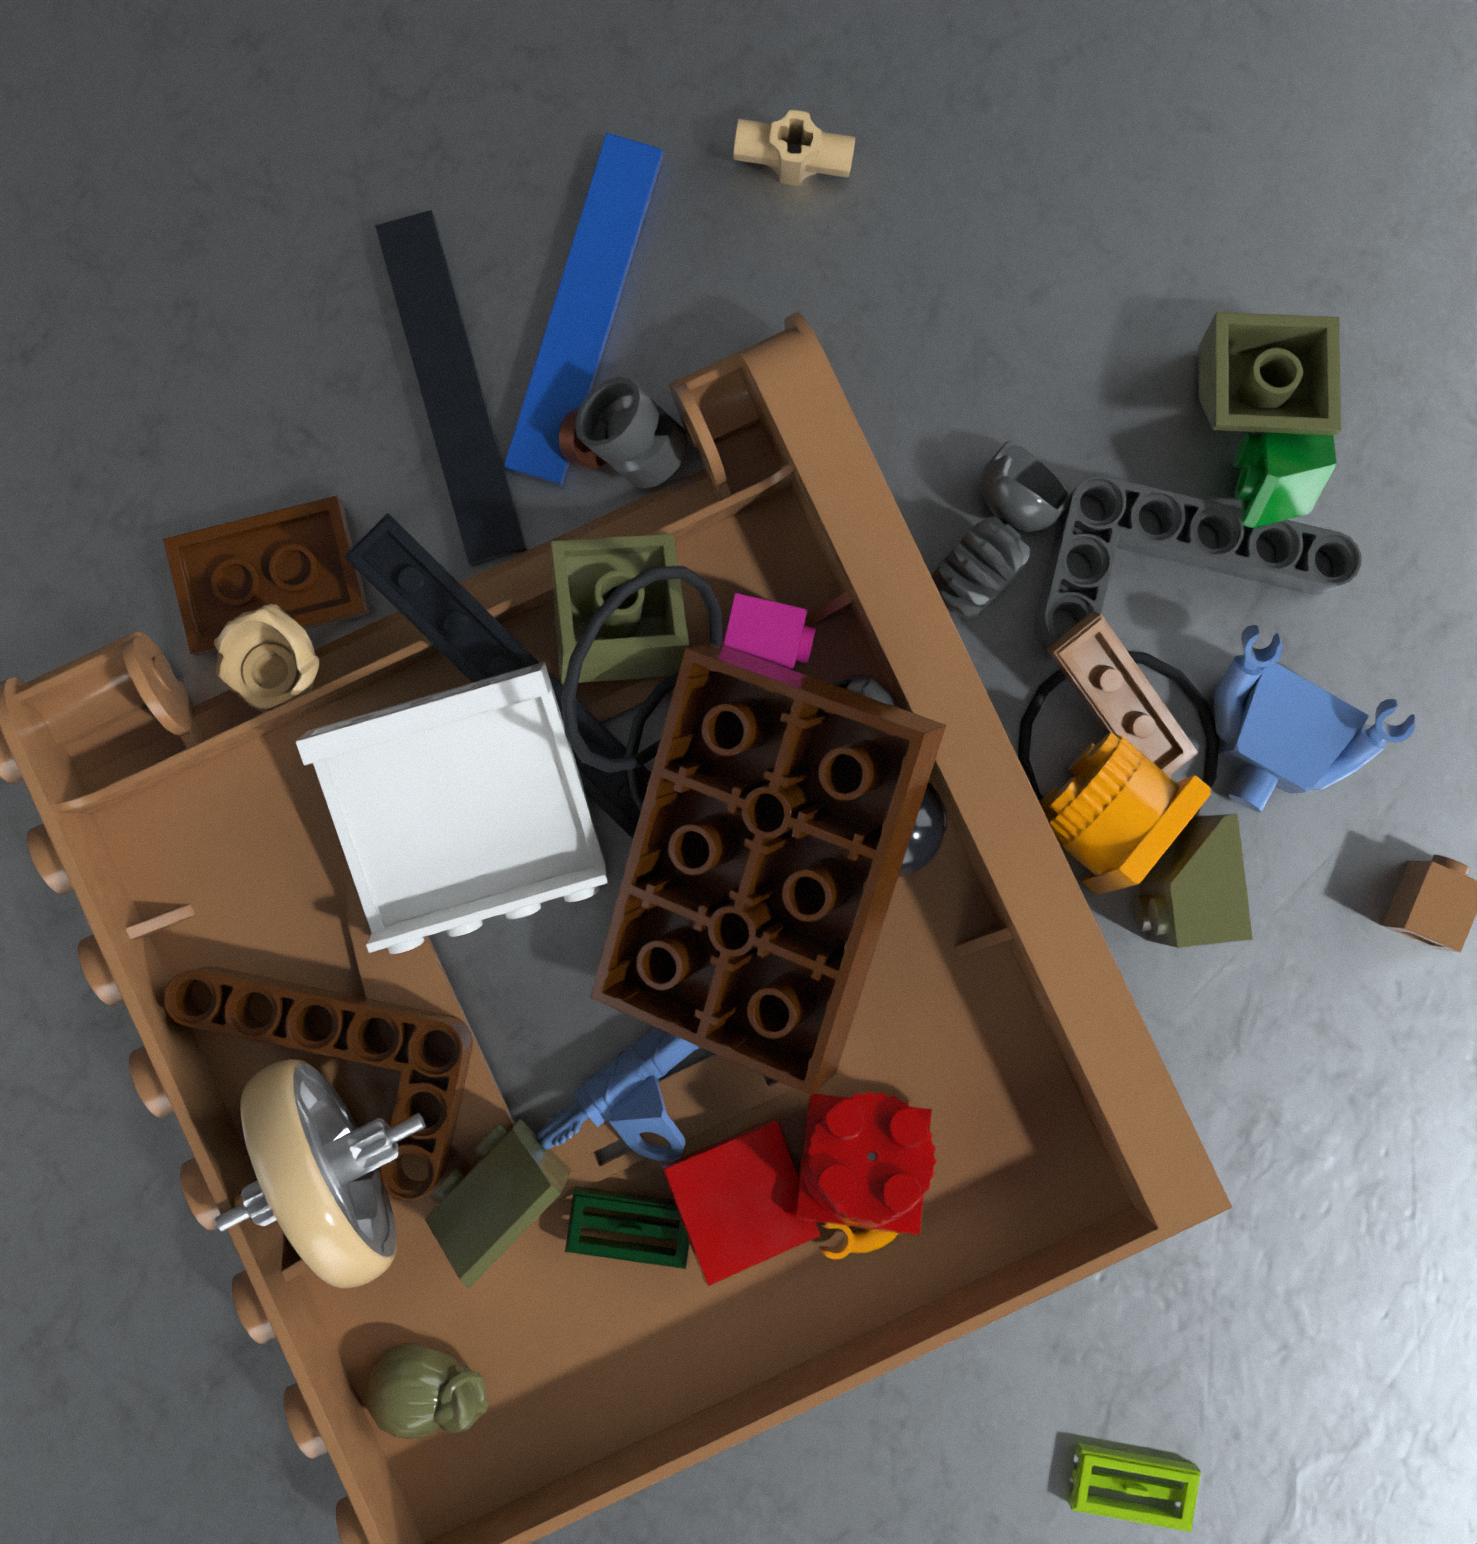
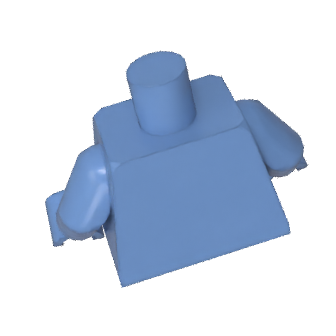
M1257 625L1248 626L1243 631L1241 640L1244 655H1238L1234 658L1213 695L1215 731L1222 739L1219 753L1243 768L1228 796L1237 803L1256 812L1262 811L1275 786L1290 794L1305 793L1309 790L1321 791L1358 771L1385 748L1386 741L1394 743L1405 741L1413 734L1415 729L1414 714L1407 717L1405 722L1396 726L1389 725L1384 721L1387 716L1397 709L1398 704L1395 699H1386L1380 702L1376 708L1375 724L1372 726L1365 724L1369 717L1368 714L1276 663L1283 652L1279 633L1273 636L1272 642L1266 648H1253L1252 645L1259 636Z

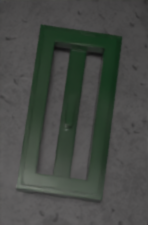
M575 1186L565 1252L686 1269L690 1243L674 1200ZM584 1206L680 1220V1225L584 1212ZM581 1227L678 1240L677 1248L580 1235Z

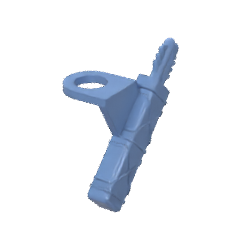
M655 1027L645 1036L638 1038L637 1042L630 1045L626 1051L619 1053L617 1058L602 1070L590 1076L588 1081L581 1083V1086L572 1092L577 1102L571 1107L561 1108L560 1113H555L553 1118L547 1119V1124H544L543 1129L537 1134V1140L541 1143L543 1149L548 1150L553 1146L563 1145L566 1139H571L573 1133L577 1134L581 1124L588 1118L593 1121L597 1128L606 1120H609L626 1144L639 1155L656 1161H672L679 1158L684 1150L685 1138L667 1114L658 1079L665 1076L670 1069L694 1050H697L699 1046ZM643 1132L658 1134L667 1139L670 1145L663 1147L652 1145L644 1141L639 1134Z

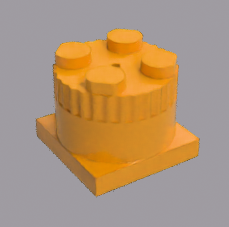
M1109 732L1097 745L1090 743L1074 759L1068 770L1075 776L1060 790L1056 787L1052 788L1039 803L1060 846L1089 870L1081 882L1098 895L1140 884L1208 799L1212 789L1196 775L1175 782L1122 735L1116 737L1112 732Z

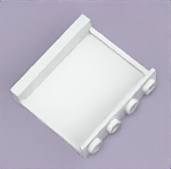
M545 662L308 730L296 741L303 765L311 763L314 765L372 933L366 943L369 953L388 948L390 954L406 952L420 946L424 942L423 937L446 931L449 937L464 935L480 928L483 925V919L504 913L507 919L522 918L540 910L542 902L564 896L566 902L584 900L597 894L600 891V885L608 883L609 867L570 742L565 736L563 719Z

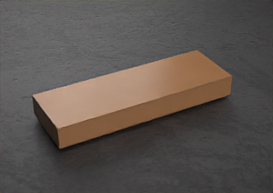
M1093 611L1046 649L1106 734L1112 732L1116 737L1122 735L1168 776L1198 753L1102 614Z

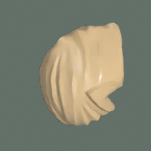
M264 605L256 610L240 614L233 620L228 621L219 636L215 638L214 645L218 650L215 665L216 675L231 691L235 692L243 701L257 711L266 713L312 691L314 679L319 668V658L315 655L312 641L306 630L278 605Z

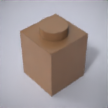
M1433 855L1431 861L1408 860L1381 926L1432 948L1461 953L1477 914V880L1467 876L1470 867L1441 855Z

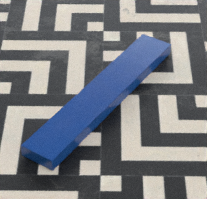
M606 132L505 460L504 468L508 472L563 487L570 463L564 458L560 449V427L565 416L571 410L581 407L584 399L593 389L662 164L663 149Z

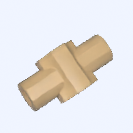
M789 110L785 117L779 121L772 122V124L739 119L733 160L768 165L778 175L779 182L787 185L800 186L803 179L816 173L849 178L856 137L822 132L811 121L810 113L798 110ZM788 144L801 145V153L792 154L787 152Z

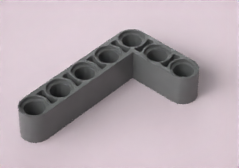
M1092 476L1084 479L1064 501L1067 509L1058 519L1035 616L1034 632L1037 640L1047 649L1062 637L1053 625V614L1056 609L1071 611L1076 616L1078 623L1093 611L1101 614L1116 548L1306 594H1321L1350 582L1359 572L1362 554L1358 544L1350 536L1341 532L1291 520L1251 528L1242 525L1241 508L1108 476ZM1082 496H1093L1103 503L1105 508L1104 520L1093 521L1083 514L1080 507ZM1141 509L1151 510L1160 517L1162 522V532L1160 535L1149 534L1141 527L1139 522V512ZM1199 523L1209 524L1217 531L1219 535V546L1217 549H1210L1200 542L1197 535ZM1258 537H1264L1274 544L1276 549V560L1274 563L1266 562L1258 555L1256 549ZM1317 551H1322L1331 558L1333 562V574L1331 577L1321 574L1315 564ZM1079 552L1090 560L1092 574L1089 579H1079L1069 572L1066 565L1068 553Z

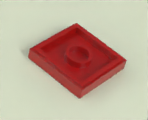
M774 1119L765 1121L661 1166L703 1280L708 1286L821 1236L816 1222L795 1219L799 1177L778 1122Z

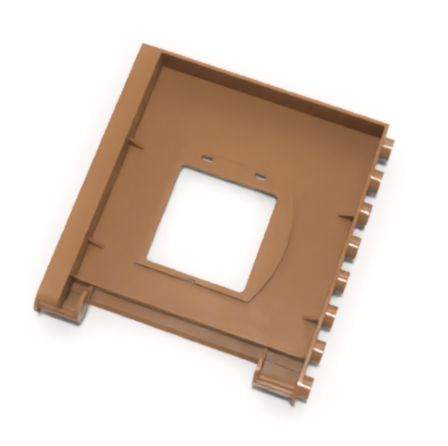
M799 312L785 318L784 331L669 384L680 419L703 467L702 470L459 583L540 663L545 662L547 670L560 682L554 623L551 541L674 534L678 566H685L706 579L718 601L722 614L723 644L735 593L808 609L804 625L816 628L808 663L796 661L794 671L824 682L851 675L871 676L890 689L900 709L946 724L928 781L938 791L946 808L947 829L944 833L942 844L934 859L928 865L914 874L898 877L837 1072L815 1092L816 1094L847 1098L852 1097L855 1093L863 1095L868 1091L874 1094L882 1092L888 1097L896 1096L900 1102H907L909 1106L932 1109L930 1133L933 1135L932 1143L936 1146L934 1157L937 1160V1164L933 1168L935 1176L930 1180L931 1187L924 1193L921 1230L918 1236L899 1233L893 1241L882 1248L868 1253H849L842 1259L834 1260L827 1258L821 1252L819 1246L833 1248L841 1245L845 1237L844 1231L838 1228L828 1229L823 1227L820 1222H816L821 1236L710 1286L703 1280L690 1244L686 1269L565 1252L575 1186L673 1200L661 1166L672 1161L648 1159L629 1148L599 1163L595 1151L622 1139V1137L610 1124L609 1120H606L597 1128L593 1121L588 1118L581 1124L579 1132L577 1134L573 1133L571 1139H566L563 1145L559 1144V1146L550 1148L572 1170L561 1194L470 1288H467L459 1280L425 1221V1218L437 1205L430 1195L456 1168L465 1176L481 1160L473 1150L498 1124L508 1132L515 1125V1122L429 936L423 937L424 942L420 946L406 952L390 954L388 948L371 953L368 952L366 943L372 933L314 765L313 763L303 765L296 741L308 730L472 682L399 611L314 650L315 655L319 658V668L314 679L312 691L266 713L257 711L249 706L231 690L193 706L183 682L175 678L172 667L160 648L148 635L139 630L26 683L16 677L0 682V777L10 784H17L24 780L43 821L42 824L30 829L27 833V845L32 861L40 876L56 893L64 895L74 890L91 927L93 935L82 939L78 944V958L88 984L99 999L109 1006H114L124 1001L144 1046L132 1051L129 1056L130 1074L139 1097L149 1111L159 1118L175 1113L195 1158L182 1164L180 1170L181 1186L190 1210L204 1228L210 1231L218 1229L215 1217L242 1204L244 1200L242 1196L243 1188L258 1180L248 1154L240 1110L242 1092L248 1081L256 1073L278 1061L296 1059L307 1062L331 1084L360 1128L378 1118L383 1119L390 1127L402 1071L197 1029L177 1023L169 1016L164 1005L166 987L177 974L202 967H221L450 1015L462 1020L469 1027L472 1034L473 1048L448 1165L443 1178L424 1197L415 1201H401L392 1197L387 1191L396 1225L397 1252L392 1264L382 1275L359 1287L348 1289L333 1287L318 1277L303 1261L289 1242L277 1220L266 1226L256 1225L252 1217L227 1229L245 1268L244 1271L236 1274L232 1280V1296L239 1319L255 1342L265 1344L277 1338L297 1382L288 1386L284 1392V1410L292 1436L301 1451L309 1458L314 1459L327 1452L329 1453L348 1495L340 1499L336 1506V1524L342 1544H530L1233 1208L814 331ZM680 579L689 647L710 644L709 612L699 590ZM669 677L578 683L575 698L598 721L603 723L643 704L657 684ZM197 980L191 990V998L198 1009L206 1012L212 1002V993L204 982ZM257 992L250 1002V1010L253 1017L258 1022L267 1024L271 1019L273 1011L270 1000L264 994ZM315 1005L309 1014L311 1028L321 1036H328L333 1028L332 1015L325 1007ZM373 1018L368 1027V1035L371 1042L381 1049H389L394 1041L392 1026L382 1018ZM433 1030L427 1039L429 1053L440 1061L452 1060L455 1053L453 1039L441 1030ZM715 1053L658 1080L667 1114L685 1138L684 1150L679 1158L765 1121L774 1119L778 1122L795 1170L800 1178L809 1101L808 1094L776 1080L767 1083L763 1074ZM418 1092L414 1099L416 1112L427 1121L439 1120L442 1110L439 1099L429 1092ZM651 1132L639 1134L644 1141L652 1145L662 1147L670 1145L667 1139ZM414 1153L403 1155L401 1167L404 1174L415 1181L426 1180L428 1177L426 1161ZM584 1206V1212L680 1225V1220ZM581 1227L580 1233L582 1236L674 1249L677 1248L678 1241ZM849 1227L851 1230L860 1229L856 1227ZM404 1343H416L455 1357L461 1366L480 1373L486 1385V1397L489 1402L487 1411L474 1422L469 1430L452 1433L440 1429L427 1436L415 1439L394 1437L379 1429L368 1411L366 1389L371 1368L387 1349Z

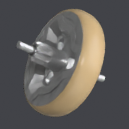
M296 1059L278 1061L268 1065L248 1081L242 1092L240 1103L244 1138L258 1180L243 1188L242 1196L244 1200L242 1204L215 1217L216 1224L220 1231L223 1232L252 1217L256 1225L266 1226L277 1220L299 1256L327 1284L344 1289L367 1284L382 1275L390 1267L397 1252V1233L394 1215L378 1168L398 1157L399 1147L396 1142L425 1128L424 1120L417 1113L392 1127H389L383 1119L378 1118L359 1128L338 1093L313 1066L305 1061Z

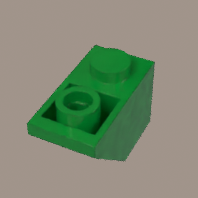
M1246 432L1238 446L1234 460V466L1240 468L1241 472L1235 490V498L1241 499L1242 525L1257 528L1310 514L1337 464L1334 435L1255 432L1253 434Z

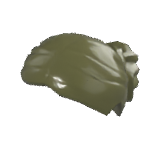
M404 1343L387 1349L371 1368L367 1381V1408L379 1429L398 1438H421L440 1429L452 1433L469 1430L474 1422L487 1411L489 1405L486 1397V1385L479 1372L461 1366L456 1358L416 1343Z

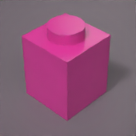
M735 593L723 646L794 671L796 661L808 663L816 628L804 625L808 609Z

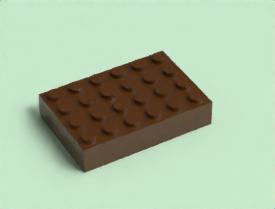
M717 643L685 648L590 998L810 1096L813 1095L837 1072L946 724Z

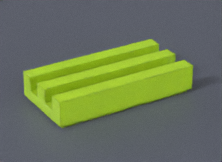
M1083 1443L1077 1444L1076 1456L1078 1463L1077 1467L1073 1468L1072 1480L1074 1486L1073 1491H1069L1068 1504L1072 1511L1191 1532L1201 1471L1196 1464ZM1092 1466L1184 1482V1486L1092 1470ZM1089 1486L1137 1496L1181 1502L1180 1510L1092 1495L1088 1494Z

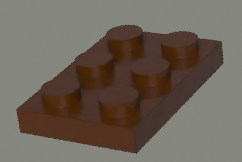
M337 495L163 539L190 654L199 657L218 652L214 645V640L219 636L227 622L244 612L256 610L264 605H278L305 630L370 614L361 574L344 558L354 546L343 501Z

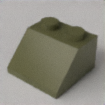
M1216 312L1199 344V401L1212 429L1338 435L1341 431L1339 317Z
M674 534L551 541L554 623L561 684L565 682L570 656L590 617L618 586L652 567L678 566ZM680 579L656 580L629 595L602 624L583 661L578 683L669 677L680 670L685 648L689 647Z
M1238 814L1195 816L1188 822L1140 882L1141 895L1134 898V915L1139 931H1146L1147 941L1176 948L1253 940Z
M521 1119L508 1132L498 1124L473 1150L481 1160L465 1176L456 1168L430 1195L437 1205L425 1218V1221L459 1280L467 1288H470L561 1194L572 1171L551 1149L546 1150L542 1148L541 1143L537 1140V1135Z

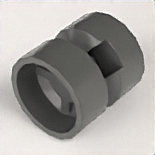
M615 377L604 381L589 393L577 413L575 424L577 437L635 487L646 489L658 486L673 475L685 457L688 443L685 429L630 378Z

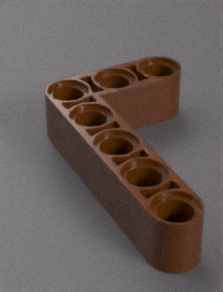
M202 967L187 970L177 974L168 983L164 992L165 1008L175 1022L184 1026L402 1071L390 1127L417 1114L414 1107V1099L418 1092H429L439 1099L442 1107L441 1116L437 1121L423 1119L425 1128L396 1142L399 1147L398 1157L381 1166L382 1183L392 1197L401 1201H415L424 1197L443 1178L448 1165L473 1048L472 1034L469 1027L462 1020L450 1015L221 967ZM197 980L204 982L212 993V1002L206 1012L198 1009L191 998V990ZM257 992L264 994L270 1000L273 1007L271 1019L267 1024L258 1022L250 1010V1002ZM315 1005L325 1007L332 1015L333 1028L328 1036H321L311 1028L309 1014ZM373 1018H382L392 1026L394 1041L389 1049H381L371 1042L368 1035V1027ZM433 1030H441L453 1039L455 1053L452 1060L440 1061L429 1053L427 1039ZM414 1153L426 1161L428 1166V1177L426 1180L415 1181L404 1174L401 1167V1159L404 1154Z

